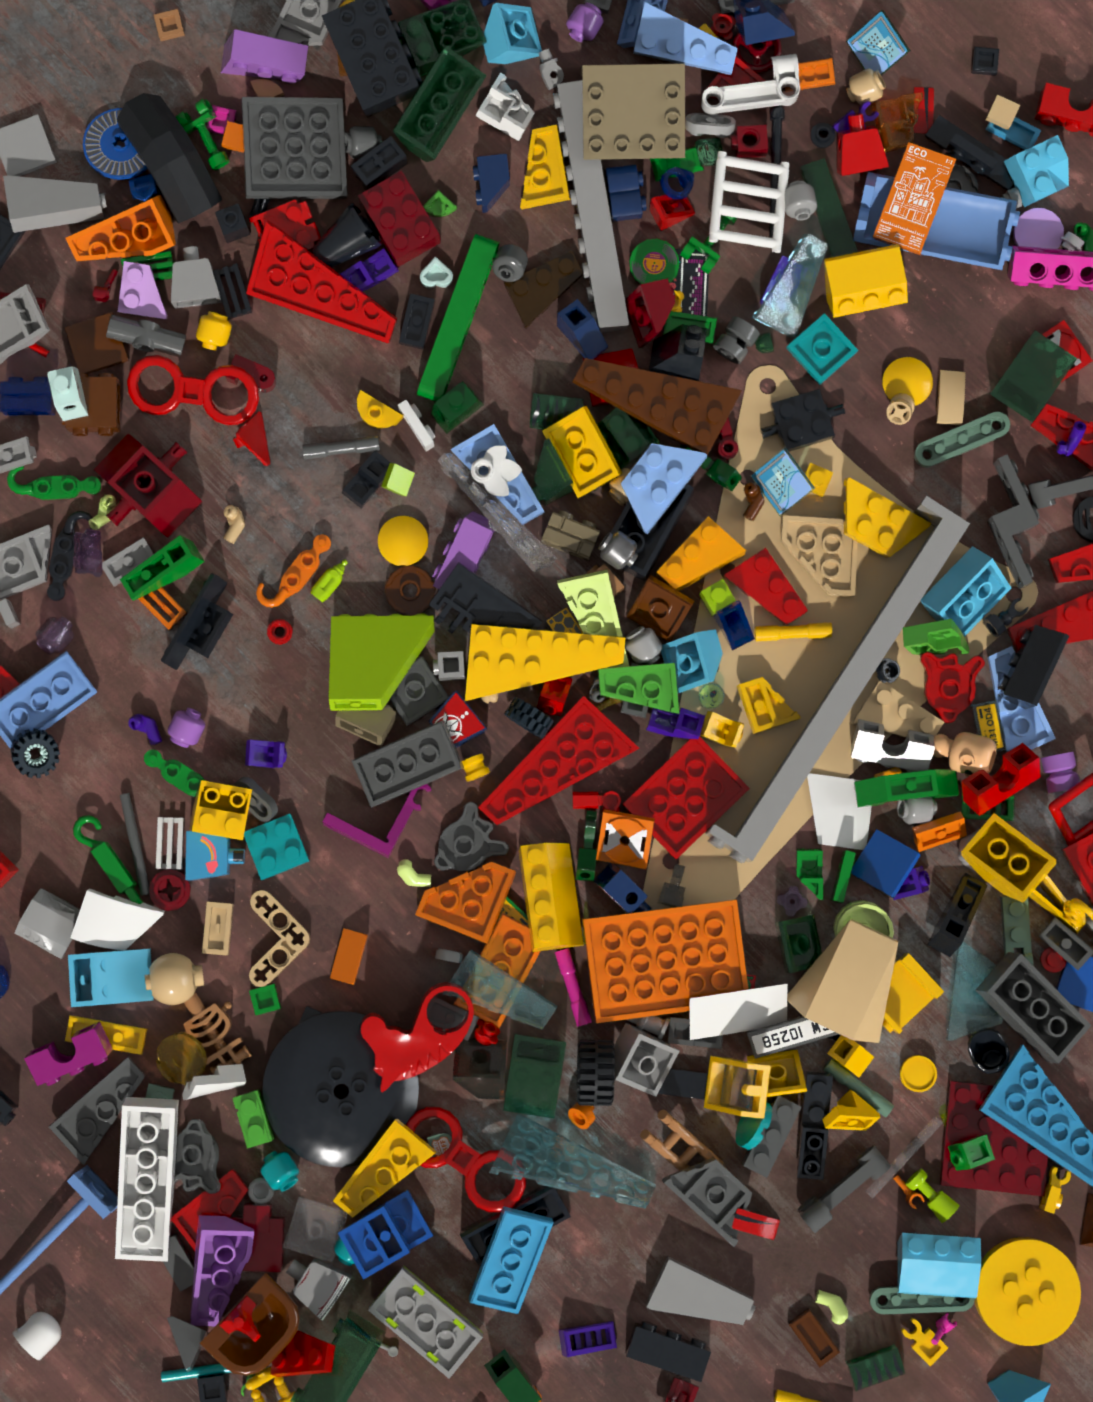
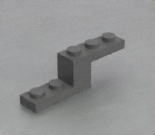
M1004 455L993 464L1013 507L992 516L987 522L1018 589H1021L1033 582V572L1030 565L1024 563L1021 556L1023 554L1021 545L1017 540L1014 541L1013 537L1036 527L1039 524L1038 519L1040 517L1034 505L1031 506L1027 498L1029 492L1023 482L1021 483L1017 476L1018 468L1013 459L1010 460L1008 455Z

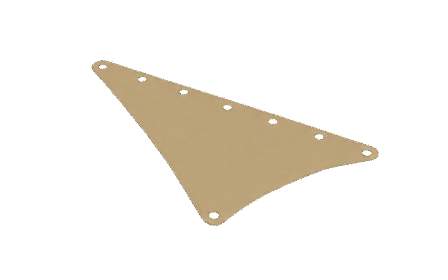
M760 366L754 369L746 380L734 441L738 445V453L734 459L729 460V465L735 468L739 474L744 470H751L755 473L781 451H785L783 442L777 434L763 439L760 428L774 425L771 403L799 395L784 371L777 366ZM765 378H770L776 383V389L771 394H765L760 390V382ZM831 439L786 453L803 477L810 463L834 472L823 497L808 492L785 512L779 514L762 491L765 502L752 522L743 516L749 505L744 492L745 485L739 482L732 492L723 488L716 523L746 550L743 557L730 563L737 567L766 548L808 609V612L787 626L807 625L809 623H832V638H791L755 642V626L786 625L766 611L750 596L744 594L733 583L723 578L720 574V569L705 576L702 590L724 579L736 601L734 605L711 617L703 601L700 599L694 633L716 629L723 655L714 681L682 692L679 710L684 708L705 715V717L707 711H711L732 721L744 724L743 736L735 748L723 746L700 736L750 788L713 824L719 826L732 836H735L934 529V526L930 525L925 531L888 558L858 542L855 596L828 595L781 543L783 515L845 519L844 501H846V486H844V480L847 477L862 483L869 489L914 513L912 509L858 467ZM958 542L927 592L970 548ZM995 561L1009 585L1017 587L1009 568ZM1034 581L1028 586L1021 588L1022 599L1015 604L1017 611L1021 612L1027 607L1029 611L1035 604L1038 589ZM1006 595L965 636L969 646L968 654H961V650L953 648L948 649L945 654L934 655L938 658H943L948 654L954 653L957 655L960 665H964L972 657L978 656L998 638L988 631L982 623L983 619L989 614L998 616L1001 611L1008 609L1011 602L1008 601ZM920 601L904 627L935 622L936 620L928 613ZM1021 617L1013 618L1010 625H1005L1006 629L1015 624ZM902 629L884 657L894 660L899 664L900 675L894 682H886L885 684L921 706L927 701L924 695L926 672L920 663L921 655H913L904 647ZM876 671L810 773L848 778L863 763L851 757V744L857 726L851 723L878 681H880ZM763 677L771 685L773 691L779 693L785 699L784 702L794 712L797 711L801 718L753 734L737 685ZM714 685L722 692V702L715 708H708L700 701V692L706 686ZM884 732L883 740L885 741L892 734ZM673 737L670 758L690 739ZM805 779L751 862L745 861V863L741 864L729 856L731 851L727 848H716L708 842L710 837L705 835V832L679 857V865L675 869H667L663 865V857L668 852L654 838L643 892L648 897L644 901L652 907V910L734 900L813 815L808 779Z

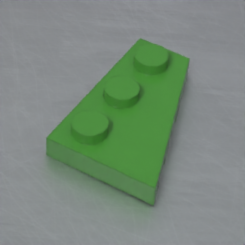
M675 663L598 669L601 696L679 714Z

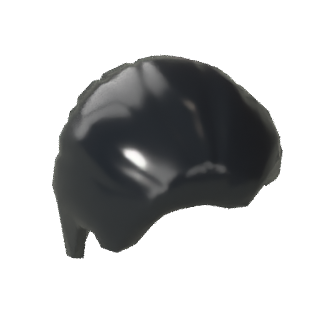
M985 1028L972 1034L968 1041V1053L973 1065L978 1070L986 1074H992L1002 1071L1007 1066L1010 1058L1009 1047L998 1031Z

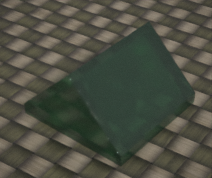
M814 914L775 922L785 973L809 969L820 954H822Z

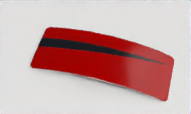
M915 87L913 133L926 134L933 125L934 88Z
M738 1208L732 1228L774 1240L780 1220Z

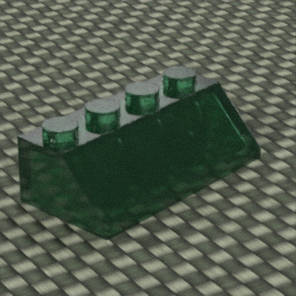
M445 46L394 127L393 132L405 148L425 162L435 160L487 75L448 46Z

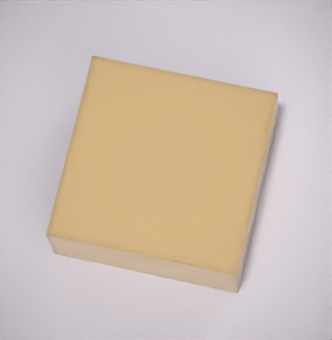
M997 95L986 120L1009 130L1020 105Z

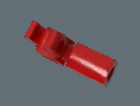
M613 790L606 791L603 795H598V791L572 793L573 809H598V806H602V813L604 809L620 812L621 798Z

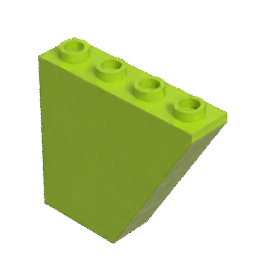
M341 614L339 616H331L330 711L383 710L435 632L434 616H428L427 614H416L414 616H402L401 614H391L389 616H377L374 614L351 616Z

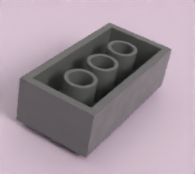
M1008 952L976 989L986 1002L1047 1062L1059 1064L1092 1026L1021 953Z

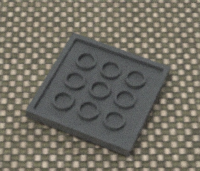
M242 97L246 199L347 198L343 98Z

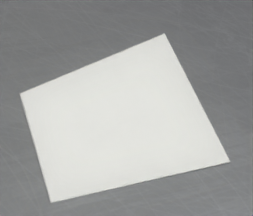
M809 773L807 779L818 844L864 850L868 840L872 806L857 808L854 782L861 780Z

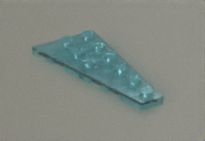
M517 1113L489 1172L496 1175L499 1172L511 1174L512 1178L521 1180L522 1177L535 1180L540 1185L575 1193L578 1190L590 1192L592 1197L600 1198L601 1195L612 1197L618 1203L645 1209L656 1187L655 1183Z

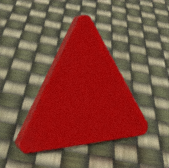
M259 411L236 432V437L233 438V441L237 448L246 446L265 466H269L270 457L262 413Z

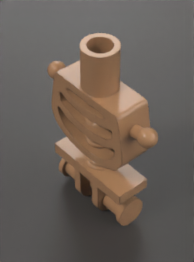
M194 993L189 1000L184 1002L193 1018L184 1023L186 1031L179 1032L177 1037L183 1040L188 1036L190 1042L200 1048L215 1045L214 1047H216L217 1052L204 1060L206 1065L217 1058L220 1060V1064L210 1068L213 1075L217 1066L233 1065L234 1063L242 1064L241 1061L247 1057H252L246 1045L235 1053L233 1048L244 1041L242 1037L237 1038L228 1045L223 1040L232 1026L231 1018L226 1013L232 1007L231 1002H225L222 1008L217 1003L206 1008L197 993ZM217 1013H218V1014H219V1018H218V1020L216 1021V1023L213 1024V1022H211V1020H212V1019L217 1015ZM224 1020L225 1028L223 1032L220 1034L219 1031H217V1028L222 1024ZM203 1027L205 1030L195 1033L192 1029ZM207 1035L210 1038V1042H199L196 1037ZM226 1052H229L232 1057L228 1061L223 1056Z

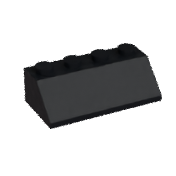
M688 484L685 485L648 534L643 531L630 502H627L611 533L621 531L634 540L637 544L635 552L638 554V557L631 567L626 565L622 570L646 582L694 494V487Z

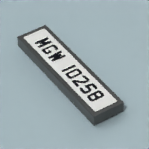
M804 1016L747 1032L755 1059L838 1034Z

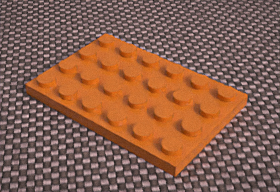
M736 899L582 919L595 1023L690 1011V998L748 990Z

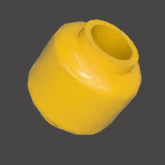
M210 311L208 315L201 316L196 338L203 342L202 347L216 351L218 346L224 347L227 345L232 328L231 323L227 321V316Z

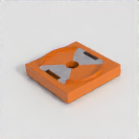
M604 809L596 860L647 869L655 818ZM606 830H609L608 843L605 845ZM622 836H627L630 839V842L628 844H623L620 838ZM646 837L645 848L643 852L640 851L642 838Z

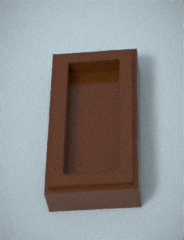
M809 1308L788 1323L819 1368L840 1353L837 1346Z

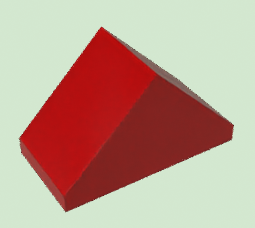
M685 192L656 196L651 199L649 210L660 231L696 214Z

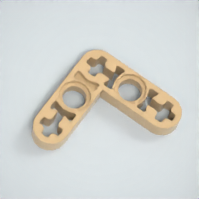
M260 890L252 895L250 900L251 907L281 938L250 970L249 978L252 984L263 987L270 984L309 945L310 934L271 893ZM258 896H267L269 899L266 902L271 908L274 907V904L278 906V909L272 911L268 918L264 914L269 911L265 907L261 906L258 908L256 906L258 904L256 899ZM277 913H284L287 916V924L282 928L276 927L273 923V918ZM292 923H294L296 927L292 928V930L297 934L302 932L305 935L302 938L304 944L297 943L294 945L292 943L294 937L290 933H287L285 937L282 932L288 930ZM278 949L284 950L287 954V960L283 964H276L273 961V953ZM268 959L270 965L276 968L277 971L273 973V970L270 969L265 975L266 981H256L257 973L255 971L257 969L260 971L264 970L268 966L264 961Z

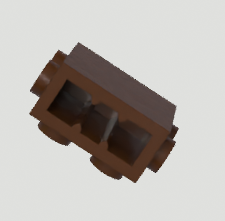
M79 373L89 416L63 421L61 418L62 425H65V428L70 433H73L72 435L88 436V432H98L100 436H112L113 432H120L121 382L111 373H100L98 377H88V374ZM74 405L66 406V409H68V408H73V407H75V406H74Z

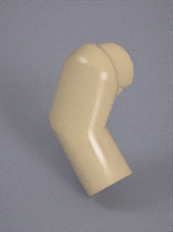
M228 505L224 509V516L227 518L230 527L223 538L234 544L245 527V521L238 507Z

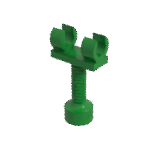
M201 99L195 103L201 117L193 121L187 112H181L175 117L187 134H191L195 130L199 132L210 154L208 163L212 170H218L226 166L230 160L225 151H219L206 127V123L217 116L213 112L210 102L207 99Z
M721 215L720 230H724L728 224L734 225L738 218ZM709 235L704 243L691 237L680 256L688 260L696 249L708 258L701 268L707 274L711 272L720 258L719 254L711 250L715 242H709Z

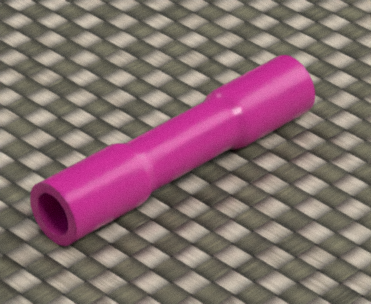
M566 948L554 952L570 997L571 1008L577 1027L591 1023L586 1001L582 996L575 973L576 969L570 949Z

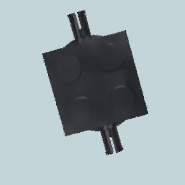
M820 389L771 403L774 425L760 428L762 438L777 434L783 442L786 453L833 439L835 433L831 424V418L845 414L844 406L840 404L828 408L823 401Z

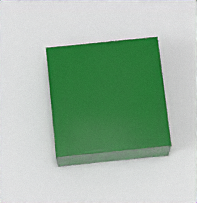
M275 984L249 990L255 1016L281 1009Z

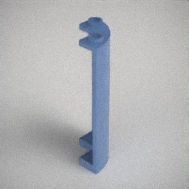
M868 172L853 241L881 247L891 246L890 244L873 239V235L895 177ZM946 187L921 254L1002 270L1004 261H1010L1013 246H1008L1011 228L1012 226L1017 227L1020 212L1016 211L1017 201Z

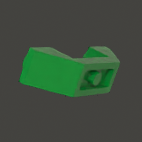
M934 769L884 775L854 782L857 808L883 805L886 802L926 797H933L934 799L959 795L956 771Z

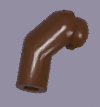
M748 482L744 486V492L749 505L743 516L753 522L764 505L765 500L759 485L754 482Z

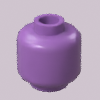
M588 2L578 4L566 22L567 28L570 30L569 35L578 42L593 40L603 24L601 10Z
M187 708L186 711H176L168 727V734L171 736L170 740L185 748H188L189 745L197 744L205 729V722L200 718L201 713L192 708Z

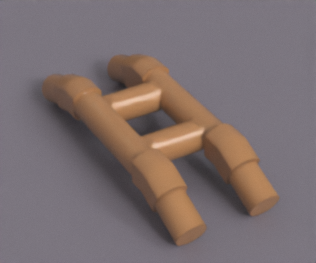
M666 1110L659 1111L658 1118L673 1131L663 1142L646 1129L640 1134V1137L679 1171L690 1167L688 1163L697 1152L705 1160L714 1157L722 1165L724 1164L717 1155ZM682 1138L690 1146L678 1157L670 1149Z

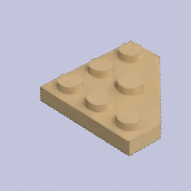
M783 515L781 543L828 595L854 597L858 542L844 535L845 519Z

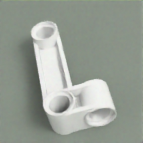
M790 54L771 57L774 80L724 87H708L702 95V110L708 115H717L724 112L793 105L800 92L797 55ZM790 87L793 89L794 94L786 96L782 93L781 89ZM714 96L718 98L720 103L710 105L706 99Z

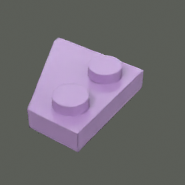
M124 261L118 312L167 319L168 315L163 306L151 266Z

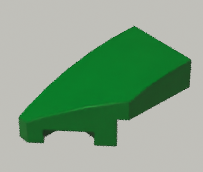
M796 849L797 877L819 900H823V850Z

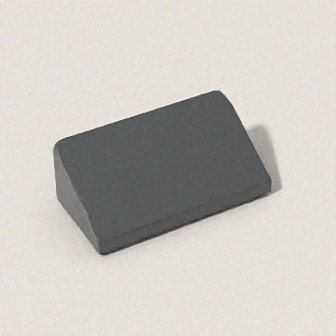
M1056 917L1038 935L1077 970L1093 954V949Z
M175 1233L170 1236L168 1262L163 1261L181 1292L193 1285L194 1261L179 1235Z

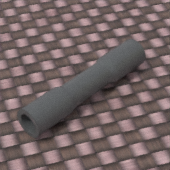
M378 436L302 445L304 460L337 454L380 451Z

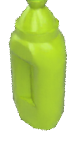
M342 560V563L327 569L312 587L310 593L322 603L331 596L341 583L345 565L348 564L347 560Z

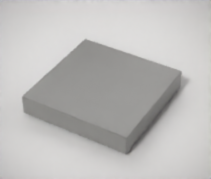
M38 114L0 128V157L9 176H22L57 163Z

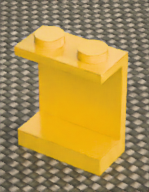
M905 953L894 963L882 1025L889 1033L894 1031L900 1034L903 1031L901 1028L932 999H937L944 993L942 988L909 953Z

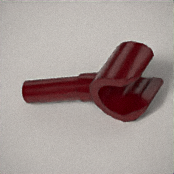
M113 269L104 283V287H94L93 297L95 301L107 302L109 300L110 288L118 274L117 270Z

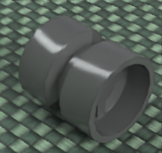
M734 316L725 328L726 334H721L713 347L727 360L735 364H741L748 354L747 347L754 345L760 333L747 321Z

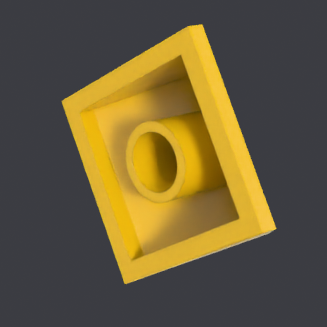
M798 1049L776 1052L756 1059L754 1055L747 1056V1062L771 1066L767 1097L807 1092ZM748 1069L750 1085H753L755 1070Z

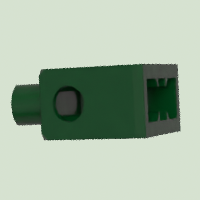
M462 381L434 403L431 416L443 431L448 434L484 404L470 386Z

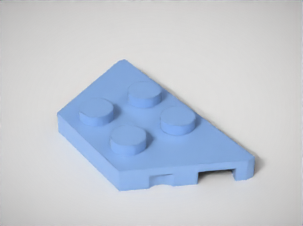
M652 443L621 482V487L646 534L650 532L707 458V454Z

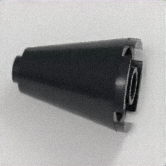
M351 203L313 246L311 251L313 255L332 268L380 247L382 243L368 219H365L362 215L359 216L358 214L361 213V210L354 203Z

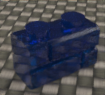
M9 377L8 381H1L0 410L5 416L56 414L47 377H34L33 381H23L21 377Z

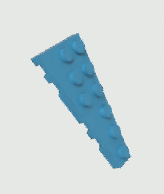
M1021 1044L979 1110L1093 1187V1134L1085 1127L1066 1099L1044 1074L1042 1068L1034 1061L1025 1046Z

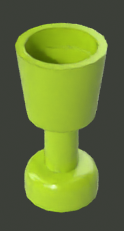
M920 1168L907 1180L905 1185L911 1190L918 1188L929 1199L927 1202L928 1207L939 1221L944 1223L957 1211L960 1205L942 1190L936 1192L925 1181L927 1174Z

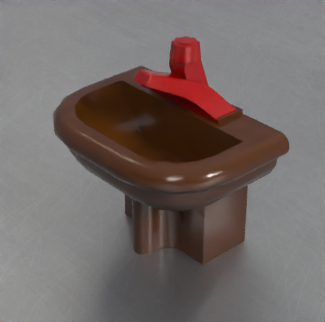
M265 1273L222 1317L199 1344L224 1368L234 1374L247 1376L259 1373L282 1352L298 1331L300 1317L297 1305L290 1295Z

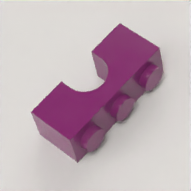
M100 1021L76 1031L71 1037L75 1046L74 1055L67 1056L61 1054L57 1050L54 1041L36 1048L24 1058L37 1086L44 1083L47 1086L61 1080L60 1076L67 1073L73 1076L82 1072L85 1069L84 1066L93 1063L96 1066L108 1060L107 1056L113 1048Z

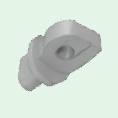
M548 48L538 54L542 62L539 65L540 73L547 89L550 90L563 81L564 74L556 63L558 59H553ZM552 71L556 73L555 78H552L550 75Z

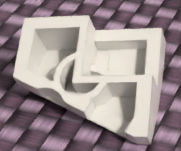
M500 73L480 106L476 117L519 141L528 127L534 111L528 104L522 101L521 95L517 90L512 91L505 82L507 77Z
M243 1064L217 1066L214 1075L194 1076L191 1082H186L182 1094L183 1100L244 1086L246 1078Z

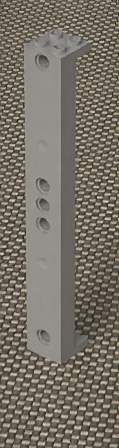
M926 496L914 513L935 526L736 835L732 836L717 825H713L706 832L705 835L710 837L708 840L710 844L718 849L727 848L731 851L729 856L741 864L745 863V861L751 862L754 860L969 527L970 523L930 497Z

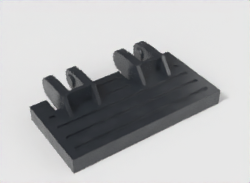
M460 562L457 563L429 603L431 607L438 611L442 604L446 602V605L434 621L438 625L444 621L452 607L459 612L457 617L448 626L447 631L451 634L465 616L468 619L462 628L470 634L471 624L536 630L542 624L540 618Z

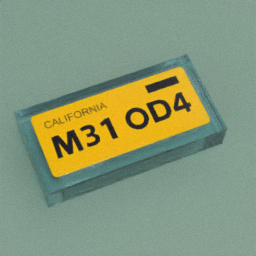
M997 700L972 704L971 709L976 734L992 739L997 746L996 752L1006 751Z

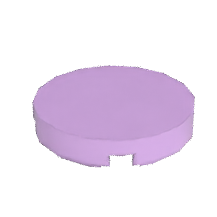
M1033 208L1024 212L1019 217L1017 227L1014 226L1013 240L1017 246L1058 249L1062 243L1061 236L1064 237V227L1060 218L1045 208Z

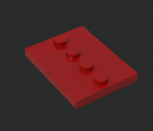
M699 737V739H690L622 805L633 815L655 818L652 836L676 860L750 788Z

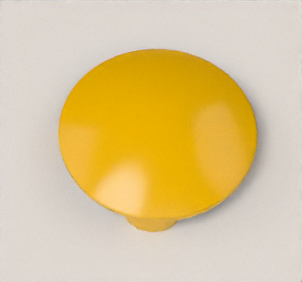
M903 357L893 361L886 368L882 378V385L885 394L890 400L896 394L903 393L911 396L916 406L924 402L930 395L933 387V378L929 368L922 361L912 357Z
M397 516L388 520L380 529L378 547L382 556L394 566H409L418 562L427 552L428 534L425 527L415 518Z

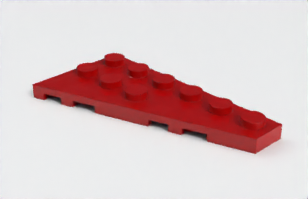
M269 220L266 221L246 294L373 339L390 343L397 321L393 314Z
M583 696L478 808L496 825H499L640 748Z

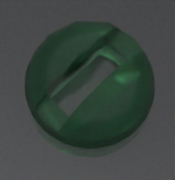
M770 332L761 334L755 342L758 352H774Z

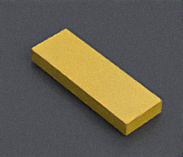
M70 1015L65 1041L72 1042L71 1037L76 1031L100 1021L113 1050L143 1054L147 1033L146 1028Z

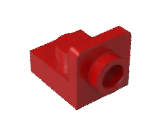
M564 677L545 682L537 709L549 715L561 716L573 679Z

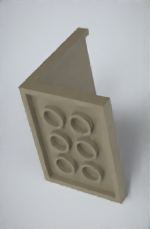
M685 64L580 66L583 94V160L685 158Z

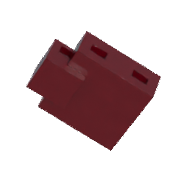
M244 1204L243 1216L233 1215L231 1217L232 1220L254 1229L252 1254L242 1271L282 1272L285 1217L272 1216V1204Z

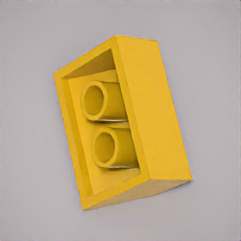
M898 244L824 259L826 300L834 318L908 303L907 280Z

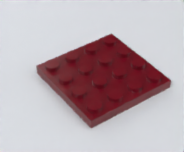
M949 1081L940 1185L1045 1197L1048 1156L979 1110L994 1085ZM987 1134L995 1160L972 1169L957 1171L951 1162L948 1146Z

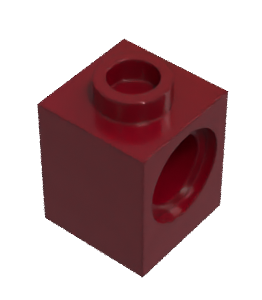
M767 125L736 127L735 135H731V150H736V157H766L768 152ZM744 138H752L755 144L747 146L742 140Z

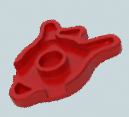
M925 652L920 656V663L926 672L924 684L925 698L944 723H952L956 720L958 714L972 703L976 692L975 678L984 667L985 661L980 656H974L964 665H960L958 657L954 653L938 658L931 652Z

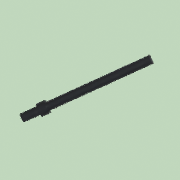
M783 105L773 106L770 109V121H772L771 163L779 165L781 163L782 121L785 120ZM771 174L770 188L777 189L779 175ZM770 198V213H775L776 199ZM769 223V238L773 237L774 224Z

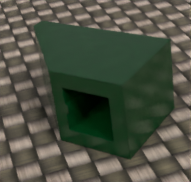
M505 1349L484 1365L497 1387L509 1402H539L541 1400L540 1395L519 1362Z

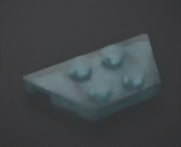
M965 942L957 949L946 1037L948 1041H953L968 1034L979 1032V1030L1002 1024L1003 1019L976 991L977 987L997 965Z

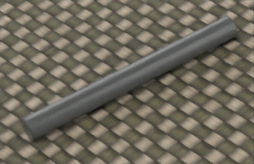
M130 793L121 794L120 800L141 896L149 894L150 886Z

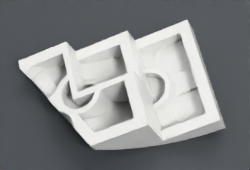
M89 888L86 891L70 938L98 947L125 951L163 916L165 911L146 903L138 904L119 896L111 897Z

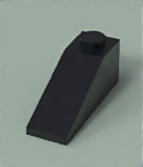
M965 873L942 913L927 945L951 957L962 945L988 885Z

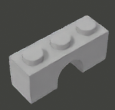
M858 719L851 744L852 758L865 763L870 761L880 763L888 768H904L909 772L928 770L935 748L934 735L908 730L904 742L899 745H889L883 740L884 724Z

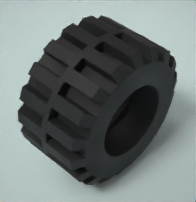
M581 1039L577 1049L578 1104L611 1106L614 1101L615 1085L614 1043L612 1040Z

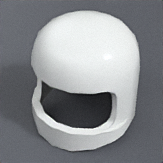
M37 1312L30 1316L21 1328H16L12 1334L33 1358L41 1360L58 1343L62 1331L54 1317L45 1312Z

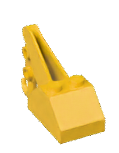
M995 813L961 851L962 857L986 882L1002 894L1022 903L1030 897L1059 919L1072 932L1078 934L1086 924V914L1093 920V910L1087 904L1077 898L1066 900L1047 875L1056 865V859ZM1038 885L1056 903V905L1064 912V914L1058 908H1056L1051 902H1049L1045 897H1043L1038 891L1035 890Z

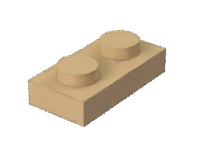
M207 902L203 954L229 955L234 904Z

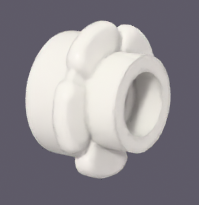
M1068 231L1064 237L1061 236L1063 241L1061 246L1065 250L1082 251L1081 247L1084 241L1075 234Z

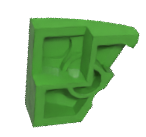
M952 619L903 627L904 647L913 655H922L925 652L945 654L948 649L953 648L961 650V654L969 653L968 643Z

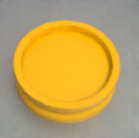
M920 1055L911 1056L900 1067L901 1082L911 1091H927L936 1082L937 1069L934 1063L927 1057Z

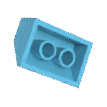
M972 546L922 598L921 603L936 621L952 619L965 637L1006 595L1011 586L993 558Z
M913 1233L901 1234L897 1242L898 1293L977 1298L981 1270V1238Z

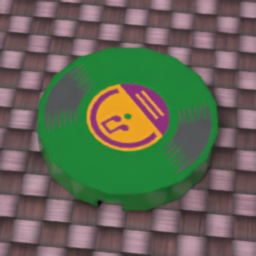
M647 239L638 244L632 251L629 260L630 273L639 285L667 278L670 284L678 274L679 256L675 248L667 241Z

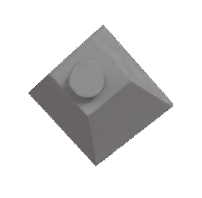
M626 1023L614 1045L615 1080L656 1097L679 1050L657 1039V1037Z

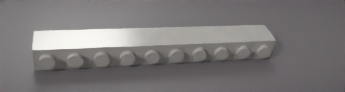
M582 80L557 84V93H553L555 109L560 108L561 117H557L559 133L564 132L565 141L561 142L563 157L568 156L569 165L565 166L567 181L572 180L573 190H569L571 205H576L578 214H574L575 228L581 230L582 238L578 239L580 254L584 253L586 260L585 263H582L584 278L589 277L590 287H586L588 303L593 302L594 311L590 312V314L594 317L601 333L628 329L629 320L601 159L583 160Z

